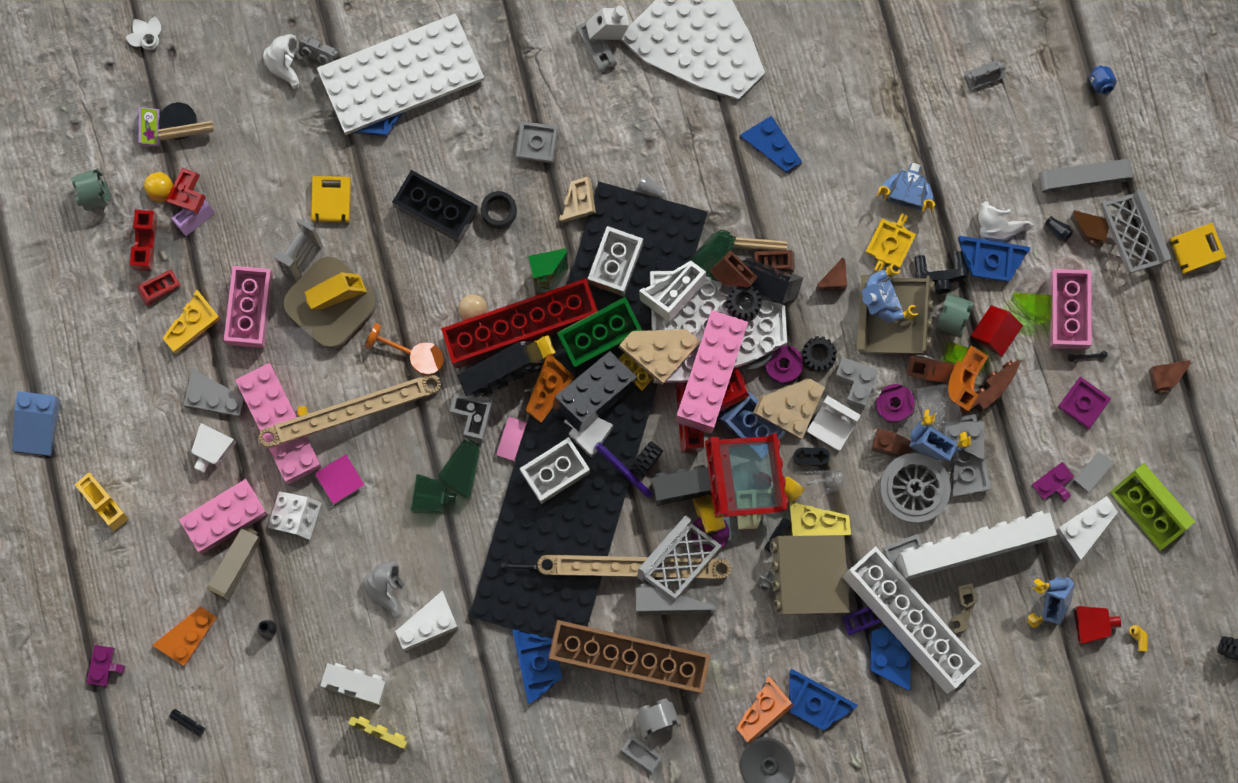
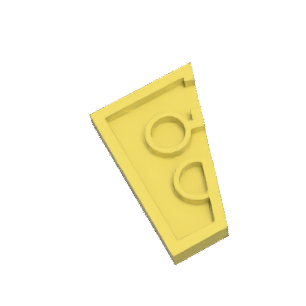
M789 501L792 536H851L849 515Z
M351 716L348 723L351 726L406 750L408 742L405 741V736L396 732L392 735L387 733L388 729L377 724L374 727L369 724V720L361 716L359 719Z

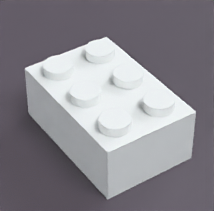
M607 226L588 276L589 285L624 296L643 246V238Z
M568 437L521 467L520 472L540 503L543 504L590 474V469Z

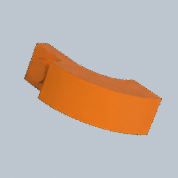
M973 346L969 348L961 362H956L948 385L951 400L968 411L979 396L974 390L975 379L989 357Z

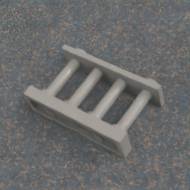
M299 218L296 222L300 230L286 252L276 251L273 256L282 274L294 282H297L302 277L299 269L313 247L316 246L319 249L323 247L314 224L307 219H304V221Z

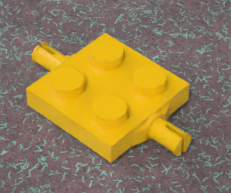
M901 213L897 223L881 219L865 252L878 260L873 269L875 272L879 266L878 272L883 269L885 264L891 265L893 263H897L893 267L900 269L916 234L904 227L908 218L907 215L901 221L904 216Z

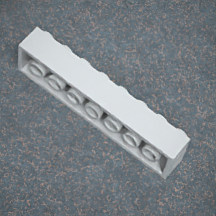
M1043 511L1032 514L1028 519L1022 516L1013 519L1014 521L1009 524L1004 521L995 524L991 529L986 526L977 529L973 534H970L969 531L961 533L955 539L946 537L940 539L934 545L933 542L922 544L916 550L914 547L904 549L903 552L899 553L900 556L895 559L899 573L906 580L1049 541L1057 535L1051 514H1044Z
M876 546L842 576L946 694L956 689L981 665Z

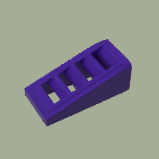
M869 606L842 617L849 636L883 623L880 619H875ZM868 612L871 620L870 623H868L864 613ZM859 615L864 624L863 626L860 625L859 620L857 618V616ZM851 618H853L854 623L856 625L855 629H853L851 622L849 620Z

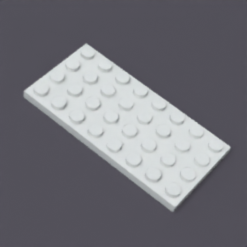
M456 13L317 68L345 135L485 80Z

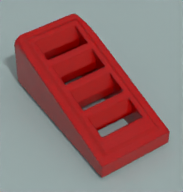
M169 270L138 285L137 291L145 305L148 306L177 289L181 284L173 271ZM167 277L169 278V280H170L171 283H172V285H170V286H169L168 282L166 281V278H167ZM159 282L163 283L165 287L164 289H162ZM154 285H155L156 289L158 290V292H156V293H155L154 289L152 288V286H154ZM147 289L151 294L150 296H148V294L146 293Z

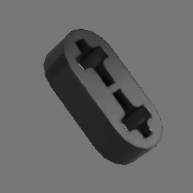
M802 447L798 448L793 454V461L798 466H824L830 459V454L825 448ZM803 452L805 456H810V458H804V461L801 462L800 458L796 456ZM819 452H822L826 458L823 459V462H819V458H813V456H818Z

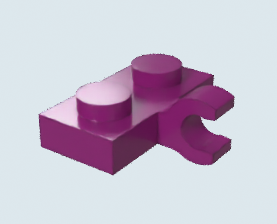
M1061 462L1031 486L1043 501L1056 492L1060 499L1065 502L1070 498L1071 494L1063 486L1072 480L1074 475Z
M94 645L87 679L88 684L108 687L110 672L124 674L125 666L112 663L115 648Z

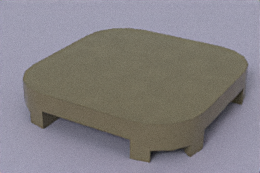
M324 257L315 262L291 287L284 298V308L290 319L325 349H333L345 345L348 338L370 315H373L377 302L374 291L363 281L367 292L322 310H313L308 306L305 291L341 272L355 274L348 266L335 257Z

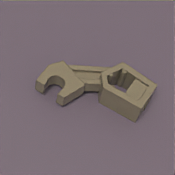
M973 583L957 587L959 604L963 607L962 613L950 619L951 623L958 622L960 625L959 628L953 629L954 634L963 632L968 627V621L977 602ZM971 595L972 602L967 605L964 604L963 596Z

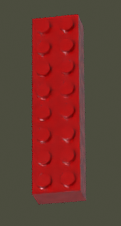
M585 278L443 327L441 330L451 362L457 369L489 358L519 341L535 342L544 336L556 335L557 332L596 313L598 310L589 283Z

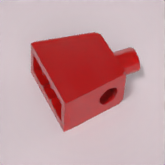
M1076 606L1074 608L1078 645L1112 636L1111 628H1121L1120 616L1109 617L1108 608Z

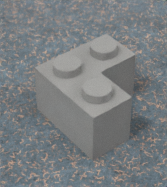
M842 357L834 379L852 385L846 403L864 410L879 370Z
M454 393L450 414L451 416L467 419L463 434L464 438L481 443L484 442L493 408L492 402Z

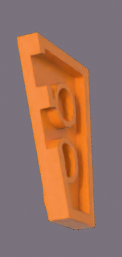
M547 354L526 411L541 423L553 408L555 396L566 388L575 377L550 354Z
M200 606L152 646L183 666H186L218 617Z
M769 676L765 681L766 684L763 689L756 695L755 702L751 708H748L736 727L748 743L759 737L794 706Z

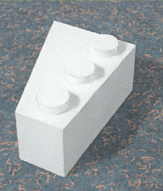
M690 261L670 272V275L665 278L656 280L654 284L646 289L639 290L640 301L670 322L705 284L706 271Z
M1107 496L1056 530L1077 563L1085 556L1118 513Z
M441 591L395 632L402 649L407 651L458 629L447 599L443 591Z
M327 663L320 685L322 688L381 705L387 682L383 681L384 677L375 674L370 677L364 675L365 671L354 669L351 671L346 669L347 666L335 663V665Z

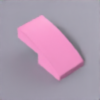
M508 417L497 450V456L515 461L527 422Z

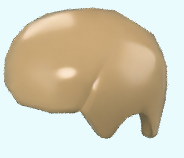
M477 294L467 295L458 305L459 315L463 320H467L487 313L488 303L482 296Z

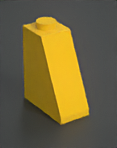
M341 272L305 291L306 303L313 310H322L367 291L360 274Z

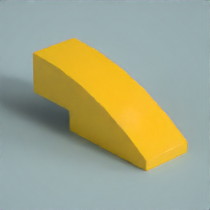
M90 472L74 484L114 531L129 519Z

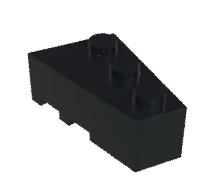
M752 258L742 260L757 276V279L751 285L754 287V291L758 290L759 294L782 304L797 299L804 277L773 268L769 265L757 263Z

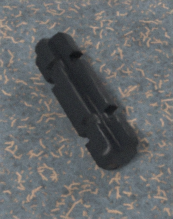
M782 518L779 523L780 526H777L770 537V542H767L764 549L767 552L771 553L770 543L772 539L777 536H784L785 530H788L791 521L787 518Z
M177 709L171 711L169 717L172 720L178 721V724L189 731H193L199 737L203 735L205 727L200 724L197 725V722L185 714L182 715Z

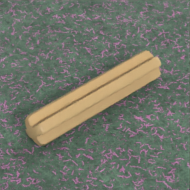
M212 121L159 129L158 137L160 140L209 133L214 131V124Z
M733 237L731 239V247L761 251L787 250V242Z

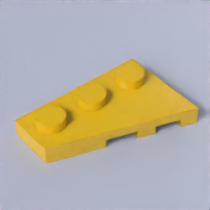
M198 290L195 291L190 303L186 304L180 317L174 321L163 337L175 354L220 320V317Z

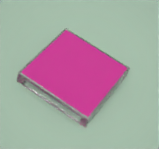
M347 453L314 472L315 477L333 506L366 487L365 482Z

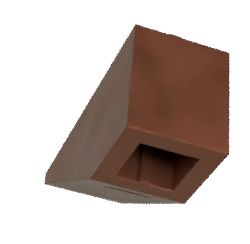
M909 355L906 374L911 377L949 383L955 363Z

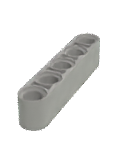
M1130 159L1045 170L1039 173L1042 192L1049 193L1126 182L1133 179Z

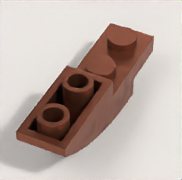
M1010 360L1002 366L1003 370L998 373L995 370L986 376L987 380L984 385L987 389L983 387L976 392L979 396L969 411L960 406L957 410L959 415L962 417L976 407L982 413L997 401L1013 380L1020 365L1019 360L1014 363Z

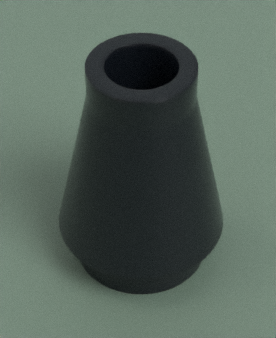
M1052 216L1044 224L1058 241H1063L1064 243L1074 232L1070 225Z
M265 619L259 623L257 631L262 638L269 639L276 634L277 627L272 620ZM268 625V629L263 631L262 627Z

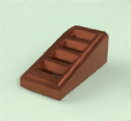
M792 250L754 252V260L757 263L761 264V256H764V265H769V256H772L771 267L783 271H794V252ZM777 257H780V265H777ZM785 257H788V265H785Z

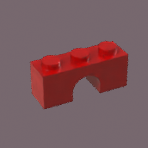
M135 209L133 223L135 243L134 247L131 246L129 264L133 270H153L158 217L153 210Z

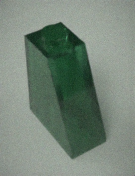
M726 230L712 233L688 262L692 261L706 271L707 277L718 281L710 270L730 250L732 251L736 237L730 235L731 233Z
M464 439L437 477L441 482L470 501L473 495L481 452L478 449L479 445L471 439L469 441Z

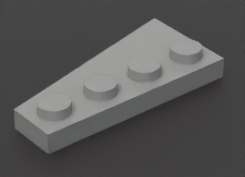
M976 414L958 417L956 421L977 422ZM963 450L957 452L954 459L953 497L991 490L985 458L981 460Z

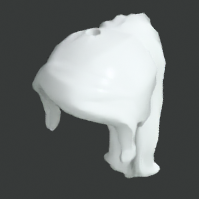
M287 34L274 39L271 46L264 50L263 59L264 64L271 73L289 82L291 87L296 89L299 88L300 83L290 65L294 55L299 60L303 59V57L297 51L295 35Z
M988 201L981 204L978 216L981 226V237L984 240L1004 242L1021 231L1032 230L1033 223L1029 221L1007 222L1002 215L1010 214L1011 210L1004 211L1005 208L996 209Z

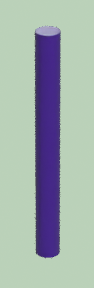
M600 442L594 446L645 497L650 498L653 493Z

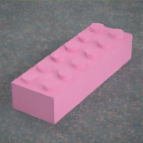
M711 310L675 422L712 434L745 334L747 321Z
M270 363L235 380L260 432L262 429L297 418ZM270 433L263 435L266 443L274 440L273 435ZM307 436L269 448L287 485L322 468Z

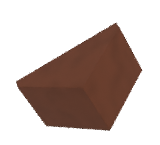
M843 257L817 284L816 289L818 291L846 290V261Z

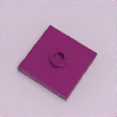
M1080 376L1057 408L1089 430L1111 398Z

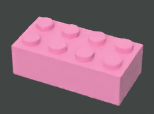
M232 267L224 342L227 345L265 348L274 275L271 269Z
M1053 269L1050 273V349L1088 350L1092 345L1091 270Z
M245 479L183 516L179 521L197 551L203 555L239 533L241 528L246 529L261 520L268 513L250 483Z

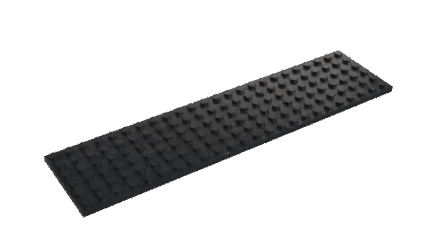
M598 181L594 195L596 213L588 215L568 284L585 278L588 281V276L607 226L643 238V246L624 296L592 285L589 286L598 311L626 297L642 331H652L651 308L640 301L639 290L650 286V271H674L690 261L694 262L708 211ZM558 334L553 335L551 339L555 350L553 357L575 376L571 383L609 351L617 358L624 353L619 348L621 344L619 343L574 367L561 345ZM654 379L642 391L635 385L632 390L598 417L613 425V429L602 445L630 472H633L630 467L637 458L658 383H654ZM554 408L550 410L542 423L529 414L469 615L471 618L551 639L553 638L557 620L588 627L602 576L544 575L539 570L507 568L502 570L500 565L504 562L510 565H537L538 560L544 555L608 556L630 483L598 451L591 458L569 436L573 428L564 422L565 419ZM569 437L589 467L590 474L541 504L521 474L520 468ZM546 559L542 562L543 569L547 571L552 569L553 564L550 560Z

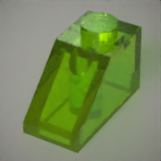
M1013 292L1011 301L1028 320H1034V323L1044 324L1045 321L1050 319L1052 295Z

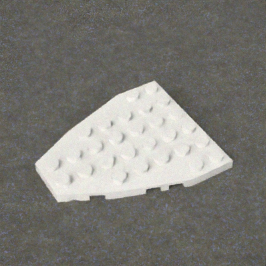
M655 0L628 27L623 38H621V41L645 64L653 65L661 69L662 72H668L676 76L677 79L699 89H707L716 92L718 95H726L738 101L765 75L752 36L732 0Z
M650 271V286L656 280L670 275L672 271ZM706 276L705 284L670 322L651 309L652 331L686 329L701 341L711 310L728 316L732 315L727 312L726 301L730 291L732 292V289L734 287L738 288V286L723 285L721 282L711 280L710 277ZM763 296L758 315L753 317L751 321L747 319L748 324L734 368L749 364L787 344L784 305L772 302L769 298ZM740 297L737 300V306L740 309L746 310L751 307V301L746 297ZM700 344L665 383H688Z

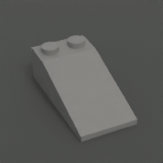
M640 584V588H636V615L714 614L715 611L714 605L682 595L674 601L656 587H651V584Z

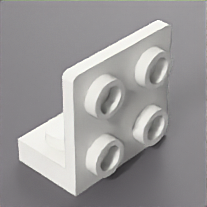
M827 395L807 433L840 451L861 415Z
M279 491L268 528L291 533L310 540L322 503L309 497Z

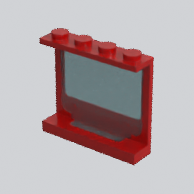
M772 433L768 437L719 440L718 437H710L705 441L715 518L773 514L787 510L786 480L782 474L783 460L779 453L780 440L777 438V433Z

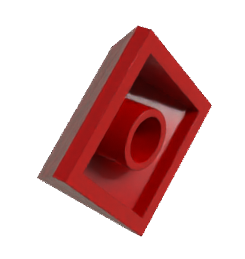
M991 305L970 337L1003 357L1023 325L1010 311Z

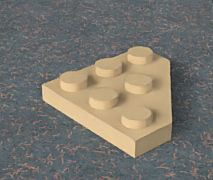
M686 329L632 331L619 345V348L663 385L701 341Z
M811 379L801 380L793 385H788L777 391L760 396L753 414L796 438L802 439L825 387Z

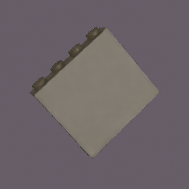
M861 275L857 336L858 352L861 354L928 355V349L932 348V338H929V331L933 330V319H930V313L934 311V300H931V295L935 293V282H932L931 277L890 278L903 312L909 306L914 305L916 308L911 312L918 314L912 320L904 317L903 320L887 323L880 317L871 315L867 304L863 302L862 290L866 288V282L870 276Z
M844 535L777 536L772 539L770 543V551L773 553L771 570L774 573L772 587L776 597L774 610L777 612V616L802 614L844 615L850 613L848 583L842 577L847 572Z

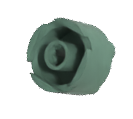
M99 168L77 174L71 178L72 184L78 193L75 195L77 204L79 206L82 205L85 211L110 205L108 202L111 200L107 181L101 179L100 176H103V173Z
M948 294L936 330L961 338L974 302Z

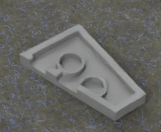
M192 368L184 406L241 417L245 401L244 397Z

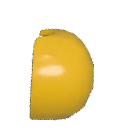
M162 172L150 174L144 181V190L147 196L154 202L161 203L166 201L173 187L172 180L167 174Z
M786 476L785 495L788 497V501H795L805 490L795 480Z

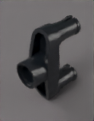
M962 251L952 253L954 269L929 272L927 271L925 255L915 256V278H927V276H930L932 282H935V293L944 294L951 292V283L968 277V269L965 267Z

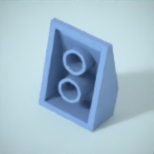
M17 391L14 409L13 452L51 456L60 404L58 397Z
M748 392L749 397L721 411L717 417L737 438L768 437L772 433H777V438L780 440L786 433V431L753 414L758 400L750 392ZM766 444L746 445L760 459H763L768 453Z

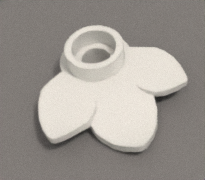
M154 16L147 24L142 20L134 19L132 26L134 33L126 36L127 41L134 47H143L149 51L156 49L159 45L158 36L162 30L159 20ZM148 40H153L152 44H147Z

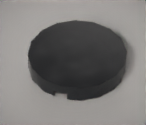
M176 102L163 109L160 114L159 123L161 129L197 123V116L189 105ZM188 136L173 139L181 140L187 138Z

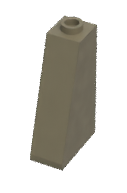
M241 528L209 582L207 590L230 601L261 540L257 536L258 532L247 528V530Z

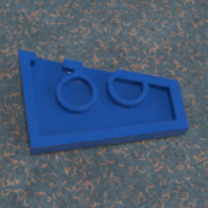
M772 116L740 135L741 139L751 144L755 150L760 151L785 173L802 164V160Z

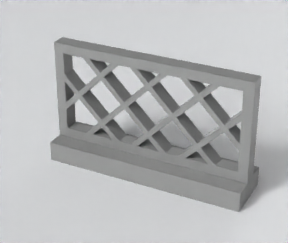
M1143 190L1100 204L1128 274L1154 266H1162L1171 260ZM1129 200L1132 206L1131 211L1123 207L1124 202ZM1112 205L1118 209L1116 215L1110 213L1108 206ZM1121 211L1129 215L1127 222L1119 218ZM1132 217L1138 221V228L1130 224ZM1116 222L1125 226L1123 232L1117 230ZM1128 228L1136 232L1134 239L1126 235ZM1139 235L1145 238L1146 245L1137 241ZM1124 239L1132 243L1130 250L1123 246ZM1135 246L1143 250L1141 256L1133 253ZM1147 252L1152 255L1154 262L1144 259ZM1131 257L1139 261L1137 267L1132 268L1130 263Z
M684 516L639 567L637 578L641 581H648L675 601L721 549L722 545L691 524V519ZM692 531L697 535L698 540L688 541L687 534ZM702 544H710L714 549L711 552H703ZM689 545H699L700 552L690 553ZM677 546H685L686 553L676 554L675 548ZM691 557H701L702 563L700 565H692ZM677 558H687L688 566H678ZM665 559H674L675 566L664 567ZM689 570L690 577L680 579L679 571ZM676 571L677 579H666L665 572ZM654 572H662L663 580H655L651 575ZM678 583L679 589L674 594L668 589L667 584Z

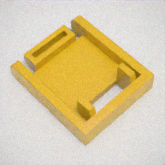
M312 176L311 221L316 222V214H319V222L342 223V215H345V222L350 223L351 177ZM323 181L341 182V188L323 187Z
M1213 222L1169 238L1170 243L1179 242L1171 246L1179 267L1188 265V268L1181 270L1182 274L1226 259ZM1211 234L1218 249L1215 252L1211 251L1206 239Z

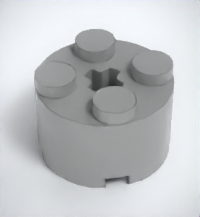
M667 698L658 701L655 706L649 707V705L639 708V713L636 715L644 739H648L649 735H651L652 739L672 732L673 726L676 725L677 728L681 726L674 705Z

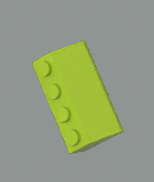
M1145 463L1110 491L1113 497L1160 551L1195 523V520Z

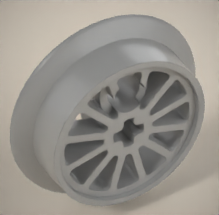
M909 453L896 458L887 466L882 475L880 489L886 507L895 516L908 522H924L936 517L943 511L949 501L951 484L945 468L936 459L921 453ZM907 468H915L914 479L911 478ZM918 468L925 470L920 480L917 479ZM901 470L904 471L909 482L898 475ZM927 473H930L934 479L923 483L922 481ZM896 478L905 486L893 485V479ZM934 482H936L937 488H936L934 485H931V484L934 483ZM914 484L918 485L916 493L912 492L913 489L911 488ZM892 489L905 490V492L895 496ZM931 489L934 497L926 498L923 493L924 490ZM907 495L908 497L900 505L896 499ZM910 498H912L911 510L904 508ZM915 499L918 500L922 510H914ZM923 502L931 503L932 505L925 508Z

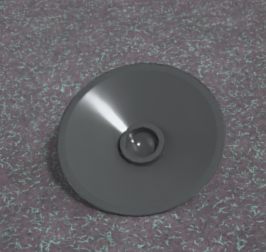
M769 737L758 738L749 743L742 753L740 769L745 783H792L795 774L794 759L789 749L782 742Z

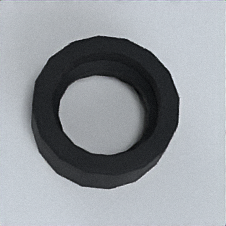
M495 191L485 196L481 203V214L485 223L492 228L502 229L514 222L517 215V207L511 195L503 191ZM497 199L506 201L510 207L508 217L500 221L492 219L488 214V206Z

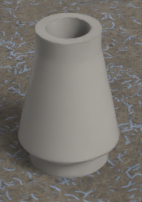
M644 176L636 189L640 191V194L662 199L666 189L659 186L651 178Z

